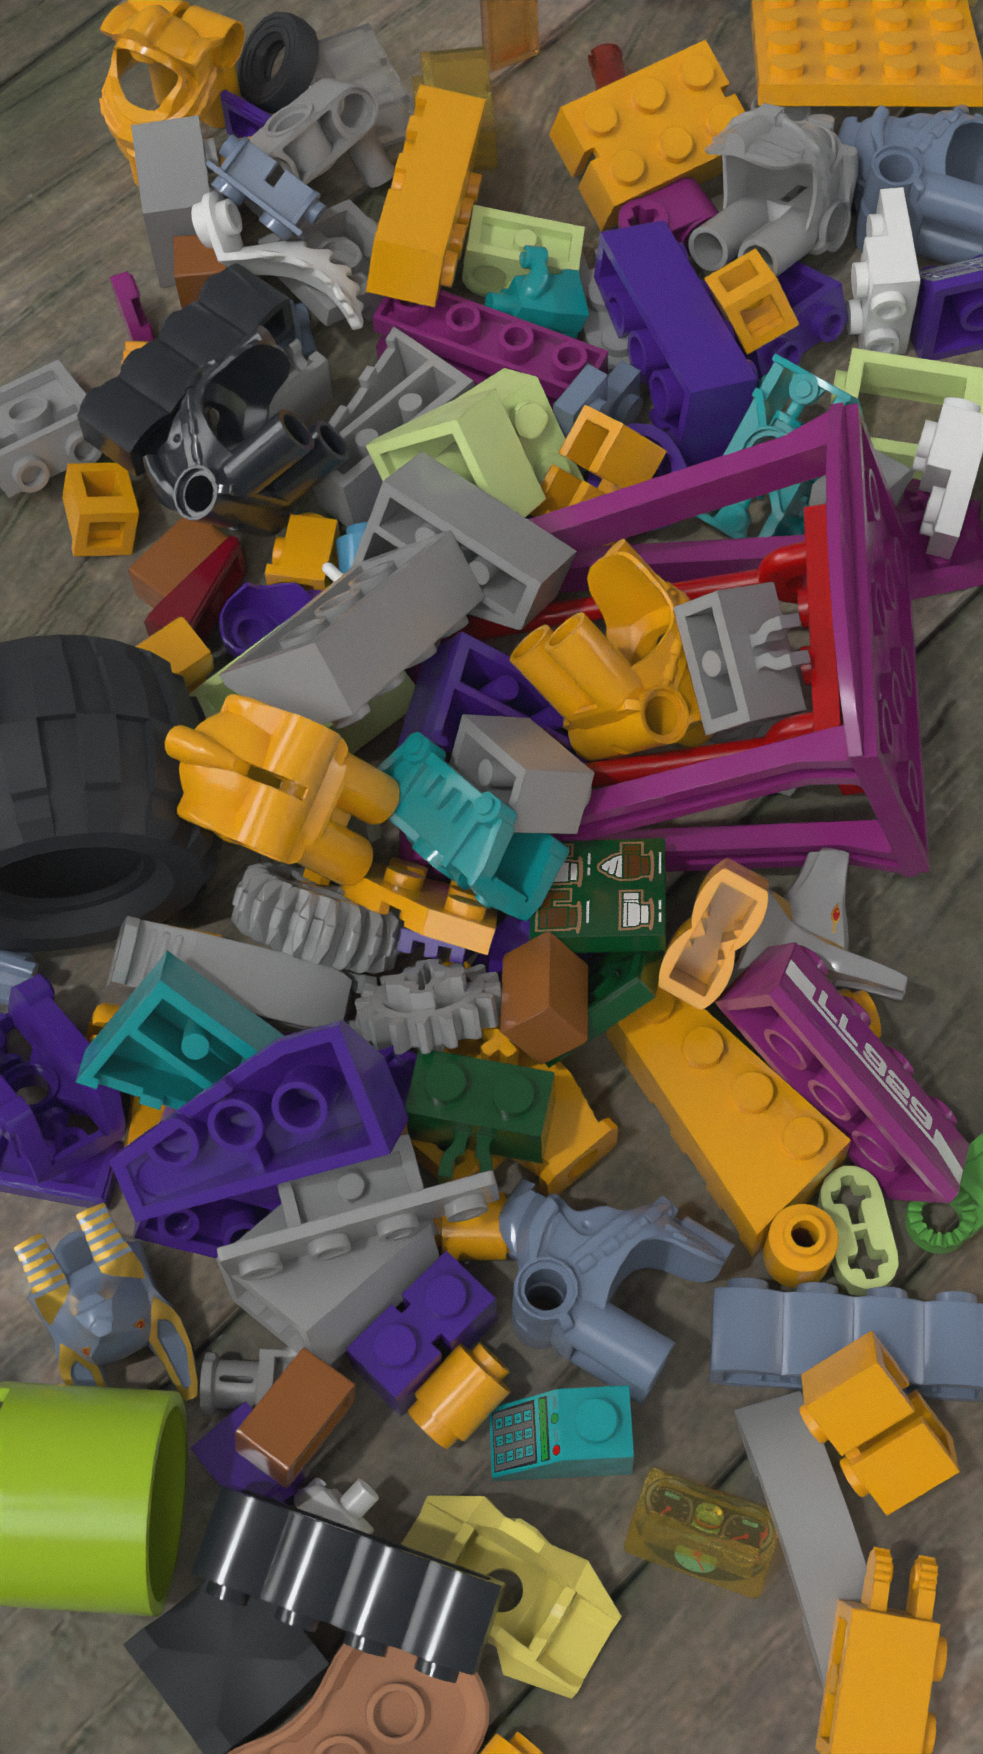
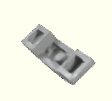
M800 1390L735 1409L734 1416L755 1480L759 1479L803 1612L801 1621L824 1688L838 1599L861 1603L867 1565L824 1443H819L813 1437L801 1417L799 1406L804 1404V1399Z

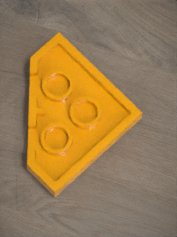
M391 858L389 866L372 861L369 871L358 883L350 886H340V889L345 892V898L378 914L387 915L390 905L400 909L399 918L405 921L404 927L420 935L488 955L496 928L498 910L493 907L488 909L475 898L476 894L471 889H462L453 880L449 885L426 878L428 869L420 864L400 858ZM305 867L302 877L319 885L329 886L330 879Z

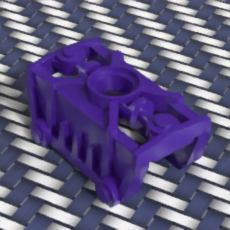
M37 974L13 986L10 989L8 1013L0 1014V1135L8 1139L13 1154L17 1158L23 1157L27 1162L38 1184L78 1166L125 1136V1119L120 1091L98 1084L97 1089L76 1083L85 1049L90 1043L57 1006L53 985L49 979L43 978L41 974ZM15 1028L18 1029L32 1046L30 1062H25L16 1053L7 1055L8 1047L5 1034ZM28 1086H39L49 1092L42 1101L30 1105L21 1096L16 1094L20 1089ZM67 1113L90 1116L100 1130L88 1136L81 1128H67L66 1126L69 1122V1115ZM54 1136L56 1154L50 1160L43 1137Z

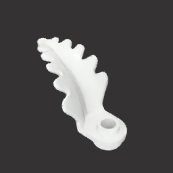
M211 191L203 195L201 202L192 206L191 215L196 234L207 249L214 248L218 262L226 267L235 263L239 264L254 275L283 276L309 284L324 292L334 301L346 317L352 330L362 328L363 318L361 312L364 305L356 298L360 294L361 288L358 283L347 277L352 275V271L348 266L330 262L334 258V253L331 250L307 248V243L303 240H287V242L279 241L255 246H244L240 236L242 231L241 216L237 206L231 199H225L218 191Z

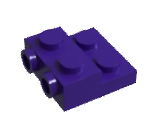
M798 261L777 277L799 325L748 355L734 333L735 341L746 360H751L754 363L759 380L770 371L774 363L772 358L775 353L798 365L802 354L821 341L831 342L839 337L845 323L849 320L841 282ZM711 294L712 302L718 310L719 314L721 315L722 319L724 320L725 318L723 317L715 299Z

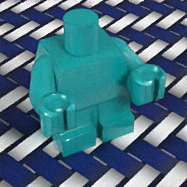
M525 245L523 249L526 252L520 253L519 261L523 269H530V272L526 275L514 276L509 288L501 289L500 292L502 293L488 292L485 298V306L576 339L589 317L579 271L563 269L561 274H550L547 267V248Z

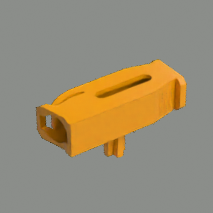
M449 956L442 965L449 967L455 962H450ZM467 961L464 962L465 969L472 967ZM498 1016L499 1025L494 1028H481V1038L461 1039L458 1041V1047L453 1049L445 1047L444 1052L555 1072V1105L543 1163L512 1159L539 1176L540 1191L545 1196L551 1193L559 1195L613 1149L617 1143L618 1127L610 1118L603 1119L598 1123L594 1116V1111L588 1105V1100L584 1098L581 1088L578 1087L569 1070L560 1061L550 1068L545 1063L542 1065L537 1063L501 1033V1016Z

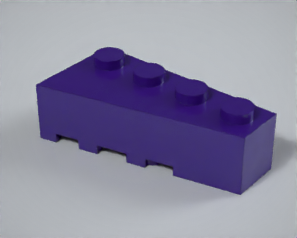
M665 220L600 232L594 279L618 338L629 336L628 355L630 365L641 371L640 384L647 382L649 385L654 406L649 412L652 424L672 437L680 448L688 467L723 456L752 404L753 391L756 387L759 388V377L754 363L751 360H746L735 341L731 324L728 320L722 319L712 302L711 293L706 282L699 280L689 263L684 244L676 241Z

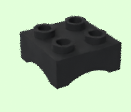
M205 1579L183 1600L155 1621L142 1628L126 1641L123 1646L164 1698L202 1753L227 1754L237 1747L254 1741L321 1684L330 1664L303 1629L274 1618L278 1605L252 1595L247 1606H240L220 1600L205 1592L209 1580Z

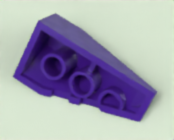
M339 1020L275 1039L114 1154L109 1162L134 1220L139 1222L389 1155L409 1118L385 1057L346 1022Z

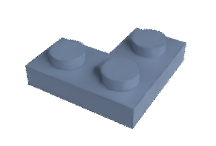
M622 360L609 375L587 364L553 404V413L565 439L584 405L625 425L634 423L643 405V399L640 397L641 371ZM577 464L579 471L582 475L586 471V469Z

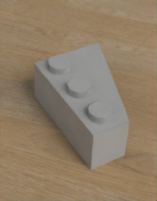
M393 327L386 337L387 349L374 367L367 365L358 378L361 387L348 406L340 405L328 422L346 442L350 457L345 463L313 487L318 506L346 527L356 523L368 522L383 483L365 445L373 439L449 401L455 400L475 387L472 379L396 327Z
M421 451L383 481L351 568L359 562L451 530L485 596L467 614L521 631L556 598L577 551Z

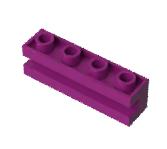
M443 290L439 291L435 307L385 296L372 317L374 332L382 334L376 344L377 360L380 359L387 349L386 337L393 327H396L472 379L474 386H477L503 368L538 377L552 410L553 404L587 364L608 375L607 350Z

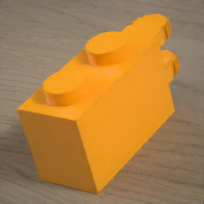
M874 1547L869 1554L861 1603L838 1599L815 1749L820 1754H932L936 1738L935 1714L928 1712L932 1681L940 1682L942 1680L947 1661L946 1638L939 1636L941 1624L932 1619L938 1576V1566L934 1557L919 1555L914 1560L909 1577L906 1611L887 1607L890 1583L893 1576V1558L890 1549Z

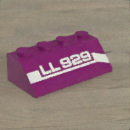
M796 942L767 947L714 1002L769 1066L851 1140L847 1152L848 1157L857 1167L867 1170L876 1178L885 1199L950 1203L959 1192L969 1149V1143L954 1127L957 1120L952 1111L940 1100L927 1095L912 1078L914 1070L909 1061L900 1052L892 1047L885 1046L869 1028L871 1025L869 1015L857 1002L847 996H842L826 978L828 974L826 965L812 950L798 945Z

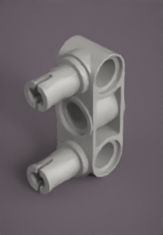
M323 78L313 84L290 105L273 114L265 125L249 138L251 143L278 163L266 180L272 187L276 185L285 170H288L307 185L314 178L329 170L346 151L366 186L378 187L389 181L395 172L393 164L390 162L375 134L378 116V104L375 95L367 87L334 78ZM344 99V110L340 116L339 108ZM246 197L245 202L249 209L260 218L264 210Z

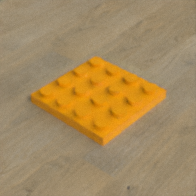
M751 0L750 17L758 106L766 103L775 106L882 105L900 107H956L964 104L967 107H983V61L968 0Z

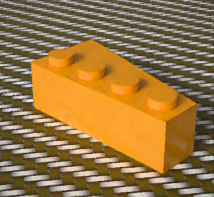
M659 981L654 999L606 1030V1036L649 1102L651 1104L654 1103L670 1128L671 1136L683 1154L687 1153L706 1182V1189L720 1210L724 1209L739 1232V1239L752 1258L764 1246L771 1223L776 1215L791 1205L806 1204L821 1189L824 1179L833 1170L844 1165L851 1142L845 1134L707 1010H699L659 988Z

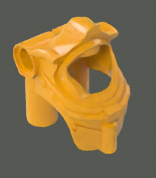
M127 0L113 8L104 19L99 31L111 37L116 44L113 48L108 75L101 90L102 97L99 98L100 110L120 151L129 160L133 180L136 185L139 186L131 125L199 115L200 124L204 121L211 127L226 128L220 94L226 89L241 98L235 65L241 57L245 40V29L240 21L198 5L190 6V3L184 0ZM138 61L148 65L154 97L158 105H160L154 111L146 110L130 103L121 88V79Z
M621 539L607 551L604 557L598 559L590 567L587 576L590 594L602 612L606 623V636L581 612L567 619L555 631L548 625L538 627L517 645L510 656V662L564 718L563 728L568 730L570 743L576 754L585 761L590 762L603 761L674 743L696 747L706 743L714 735L705 734L673 608L691 600L683 591L670 582H665L658 576L625 539ZM665 634L657 645L658 638Z
M230 694L226 697L220 712L198 724L195 729L178 725L173 727L166 736L165 750L171 758L180 761L179 774L184 792L177 807V814L180 818L213 831L214 834L226 842L240 844L282 863H298L343 886L354 885L367 874L373 860L371 843L367 838L346 827L351 816L370 825L380 824L387 820L398 805L400 789L397 781L392 776L349 753L348 746L341 735L295 713L284 711L244 695Z

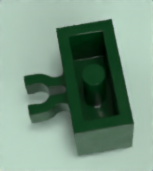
M419 1048L405 1106L409 1118L407 1130L411 1140L449 1146L440 1161L437 1175L439 1184L454 1180V1171L459 1164L465 1162L468 1150L475 1151V1164L480 1168L479 1173L493 1171L494 1173L490 1154L542 1164L555 1105V1072L435 1050L422 1054Z

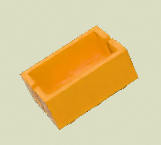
M706 39L560 107L549 136L572 178L582 174L591 153L593 152L596 159L590 161L578 189L601 231L618 224L620 209L632 199L641 198L667 187L670 183L680 178L691 177L698 184H701L723 173L722 155L707 154L704 149L712 143V138L715 135H719L733 117L744 113L745 110L735 93L725 98L724 93L730 83Z

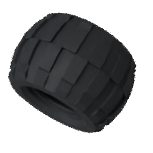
M55 634L0 642V950L24 952L57 951L82 948L117 940L121 925L127 916L160 924L180 912L207 888L206 882L216 873L217 851L222 849L223 840L214 834L213 831L188 822L177 814V807L184 793L179 774L180 761L171 758L165 750L166 736L173 727L183 725L195 729L198 724L207 718L197 697L189 696L184 677L173 673L170 662L155 653L114 639L89 635Z

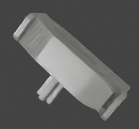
M127 916L120 928L106 989L132 994L168 950L278 1031L301 1032L343 1020L361 1036L357 1014L355 1021H347L353 993L355 991L361 994L360 998L364 997L363 989L367 986H377V977L339 971L331 966L316 965L308 960L293 958L292 955L284 952Z

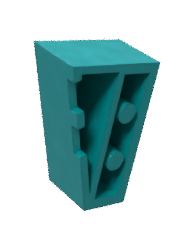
M167 950L85 1049L76 1083L97 1089L98 1084L140 1097V1104L160 1110L162 1105L177 1110L275 1039L284 1035Z

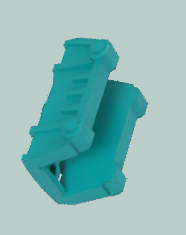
M775 353L772 358L774 363L768 374L764 375L760 380L759 388L756 387L753 391L752 396L755 398L724 455L763 443L767 438L782 437L804 425V423L797 420L804 406H812L817 403L826 391L836 395L832 404L844 402L846 406L858 403L864 419L859 399ZM791 396L792 401L787 411L784 413L781 411V409H783V407L786 405ZM821 477L770 492L772 512L758 537L804 535V507L809 506L812 485ZM764 495L757 496L756 498L762 500ZM753 498L700 514L696 517L734 539L750 538L747 536L751 523V514L748 507Z
M420 732L412 733L401 746L377 767L379 770L392 776L397 781L400 789L398 805L388 820L406 834L408 841L413 844L412 848L423 859L453 880L460 888L465 890L471 889L476 894L475 898L488 909L493 907L513 917L528 921L542 905L568 856V847L550 833L514 832L515 828L513 825L517 819V812L491 792H481L445 761L446 752Z

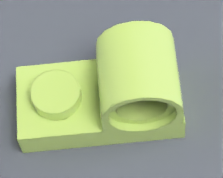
M473 205L463 262V283L469 290L486 297L488 292L502 293L500 292L501 289L509 288L514 276L526 275L530 272V269H523L519 261L520 253L526 252L523 249L525 245L547 248V267L550 274H561L563 269L579 271L585 227Z

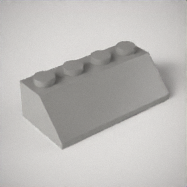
M448 530L357 563L219 674L227 688L240 695L254 698L287 712L295 713L319 724L332 721L336 729L343 728L360 720L370 712L371 708L367 703L369 700L399 686L405 680L401 673L405 668L415 666L437 652L434 643L438 639L448 637L464 628L469 623L466 614L480 603L485 596L452 531Z

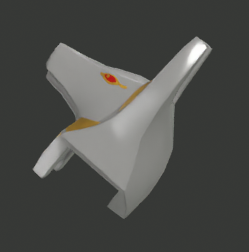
M823 847L819 852H809L800 873L785 895L781 897L769 889L764 919L754 936L742 946L738 961L734 963L731 977L725 989L767 947L796 942L798 945L812 950L824 962L828 970L826 978L834 987L847 988L851 991L865 990L869 995L896 1001L903 1000L908 981L907 976L848 951L849 934L845 896L850 853Z

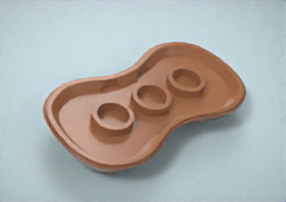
M344 1643L334 1656L313 1698L299 1714L279 1730L237 1747L227 1754H477L489 1725V1702L485 1687L477 1672L474 1675L460 1672L457 1682L450 1683L415 1670L414 1665L417 1656L401 1649L389 1646L386 1657H379L362 1652Z

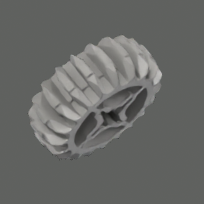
M267 862L248 866L247 870H245L243 879L237 884L232 901L234 909L231 921L243 935L251 937L256 943L270 946L274 951H281L292 955L293 958L308 960L316 965L331 966L339 971L347 969L359 974L363 972L376 974L393 969L397 956L402 953L397 951L401 928L404 927L405 921L399 918L400 909L390 905L387 915L378 914L345 898V892L340 889L341 885L330 880L329 886H325L302 877L305 870L302 867L299 869L285 864L275 865Z

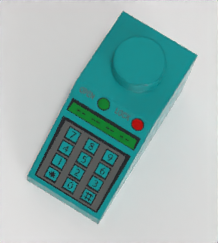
M629 1385L556 1389L500 1405L489 1415L492 1482L632 1475L634 1450Z

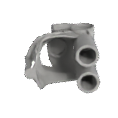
M763 103L759 108L733 117L719 135H715L712 138V143L704 150L707 154L722 155L724 202L721 212L699 226L690 235L689 251L694 261L700 267L709 271L719 270L737 256L739 258L756 248L775 276L778 277L808 253L819 255L825 251L835 252L842 246L850 228L851 203L858 177L859 159L857 149L853 146L842 144L839 137L834 133L835 120L832 116L814 114L808 116V122L792 121L784 113V107ZM801 186L807 187L796 197Z

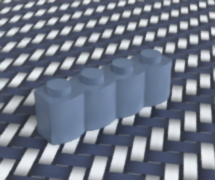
M730 1279L727 1282V1287L714 1288L709 1382L736 1387H780L803 1391L802 1373L873 1330L908 1377L910 1385L902 1389L906 1395L917 1389L923 1398L983 1402V1304L977 1303L976 1295L960 1291L941 1292L935 1295V1301L924 1302L908 1299L907 1291L895 1287H874L866 1290V1296L852 1297L838 1294V1287L822 1282L801 1283L797 1285L796 1292H780L769 1290V1283L761 1279Z

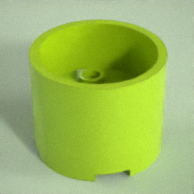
M19 1381L1 1382L0 1402H3L0 1409V1606L160 1616L169 1599L176 1573L186 1504L188 1427L185 1404L180 1392Z

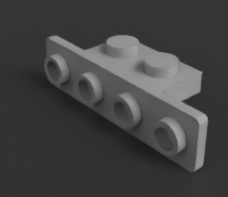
M402 1135L389 1155L277 1184L288 1228L217 1248L219 1262L228 1276L240 1274L241 1279L245 1281L266 1278L280 1272L283 1269L281 1262L308 1254L311 1261L336 1258L352 1249L350 1242L378 1235L379 1241L382 1242L403 1239L417 1233L420 1230L419 1223L445 1215L448 1222H461L478 1217L488 1211V1203L500 1199L493 1171H486L424 1189L410 1135Z

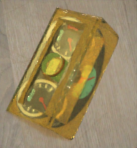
M650 1467L631 1518L624 1550L633 1556L743 1596L757 1599L761 1594L778 1536L769 1509Z

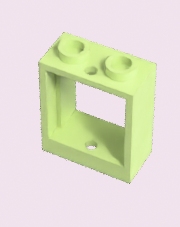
M852 348L848 371L836 369L833 385L858 398L859 392L943 405L945 398L955 397L980 405V413L983 414V368ZM831 395L830 404L833 403L836 395ZM870 437L874 449L912 469L919 444ZM914 470L912 478L921 480L923 472Z

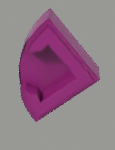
M129 271L111 276L110 281L117 308L130 340L148 342L154 340L155 335L151 323L148 322L140 301L141 294L133 274L130 275Z

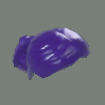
M246 582L226 601L219 614L221 639L227 653L236 659L293 616L322 591L314 589L306 591L296 582L276 583L267 586Z

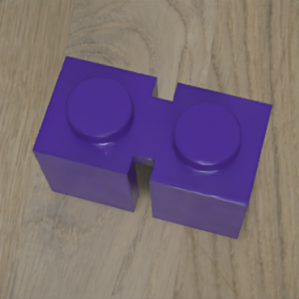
M447 1251L402 1293L405 1307L403 1313H400L391 1304L346 1348L353 1370L400 1417L418 1400L414 1392L443 1362L441 1352L433 1345L442 1337L444 1352L448 1356L460 1343L469 1349L498 1321L496 1298Z

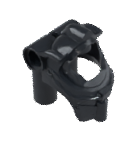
M257 326L230 349L219 361L211 360L200 366L188 377L185 387L187 392L182 400L181 409L172 422L167 442L157 450L158 455L150 454L143 456V462L150 485L159 502L166 508L178 511L182 517L191 521L261 537H272L280 533L286 526L290 512L295 511V502L349 459L350 453L342 436L326 421L318 420L307 428L305 423L296 414L287 409H281L269 419L270 404L274 395L288 378L291 360L289 355L276 345L272 335L263 326ZM203 405L212 407L219 412L217 435L208 421Z

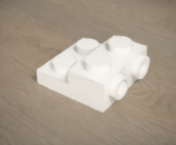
M901 187L880 189L876 214H868L867 237L864 240L861 260L852 264L851 284L854 299L846 301L849 319L846 322L848 335L857 334L859 349L896 355L906 354L920 286V275L904 188Z
M955 397L944 399L938 422L925 421L912 466L913 470L923 472L919 490L931 493L919 534L931 536L926 554L950 559L959 539L983 453V414L980 413L981 406L969 400Z

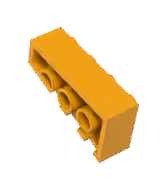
M419 85L415 100L414 116L410 115L403 152L399 153L391 189L389 188L375 233L366 292L435 307L441 285L452 287L457 262L461 258L466 233L468 234L473 205H477L483 174L474 173L473 168L486 99L427 85Z

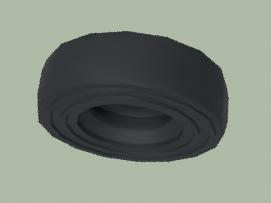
M276 11L264 17L257 24L243 47L238 64L240 93L247 102L264 112L276 113L290 105L309 88L313 81L318 64L319 42L316 31L304 19L292 13ZM285 47L282 64L276 75L271 79L274 62L279 52Z

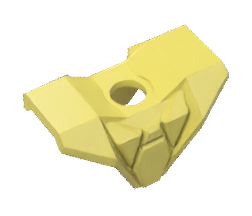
M428 1495L419 1516L401 1543L404 1546L485 1575H489L497 1570H507L515 1574L523 1586L522 1598L514 1609L508 1612H497L488 1643L497 1648L503 1675L572 1699L578 1693L595 1659L621 1618L619 1611L587 1559L551 1545L537 1528L521 1518H507L485 1496Z

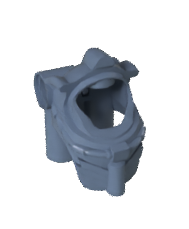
M961 104L954 107V110H943L935 115L917 113L908 117L897 118L890 116L888 109L880 105L874 112L873 117L863 120L862 123L857 122L858 117L853 116L843 120L837 136L842 144L853 146L857 149L859 159L858 177L854 191V205L858 216L853 239L861 252H863L864 240L867 237L868 214H876L880 189L903 187L916 255L945 264H952L970 260L983 254L982 115L977 113L974 116L970 115L968 107Z
M520 1179L499 1215V1230L502 1239L510 1250L509 1256L517 1261L519 1267L514 1282L511 1309V1326L516 1337L524 1345L534 1349L553 1348L558 1357L562 1355L571 1363L609 1386L629 1385L630 1399L642 1406L665 1368L675 1342L611 1304L612 1296L626 1277L633 1271L644 1268L663 1270L689 1281L703 1283L713 1280L721 1272L735 1245L688 1216L682 1220L676 1218L678 1209L664 1196H661L652 1205L646 1204L628 1210L599 1206L586 1211H575L559 1195L551 1193L544 1197L534 1192L535 1184L525 1179ZM536 1298H546L552 1300L558 1307L553 1310L542 1311L534 1308L529 1301Z

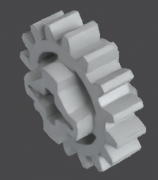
M427 959L417 961L416 966L413 968H404V972L401 974L380 977L381 986L365 987L363 989L364 997L355 1000L361 1036L367 1042L372 1041L373 1047L376 1050L385 1049L393 1045L395 1054H403L412 1047L420 1048L422 1054H427L432 1050L444 1052L445 1047L450 1049L458 1047V1041L461 1039L481 1038V1028L497 1027L499 1025L498 1016H501L502 989L498 974L496 972L486 973L485 965L479 964L465 969L464 963H453L447 967L441 965L440 959Z

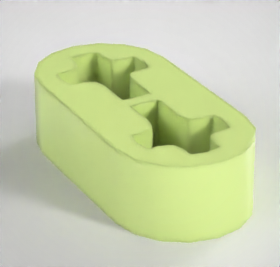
M857 1166L837 1168L824 1179L818 1197V1208L831 1217L838 1231V1248L831 1263L839 1285L848 1294L856 1297L866 1296L867 1289L891 1286L899 1266L898 1251L882 1191L876 1178L867 1170ZM842 1186H850L851 1192L855 1196L865 1195L866 1199L861 1201L858 1210L859 1224L852 1225L849 1211L845 1204L833 1203L834 1200L838 1199ZM864 1239L870 1259H881L883 1264L878 1266L874 1279H866L862 1269H850L849 1267L850 1264L854 1263L858 1252L856 1240Z

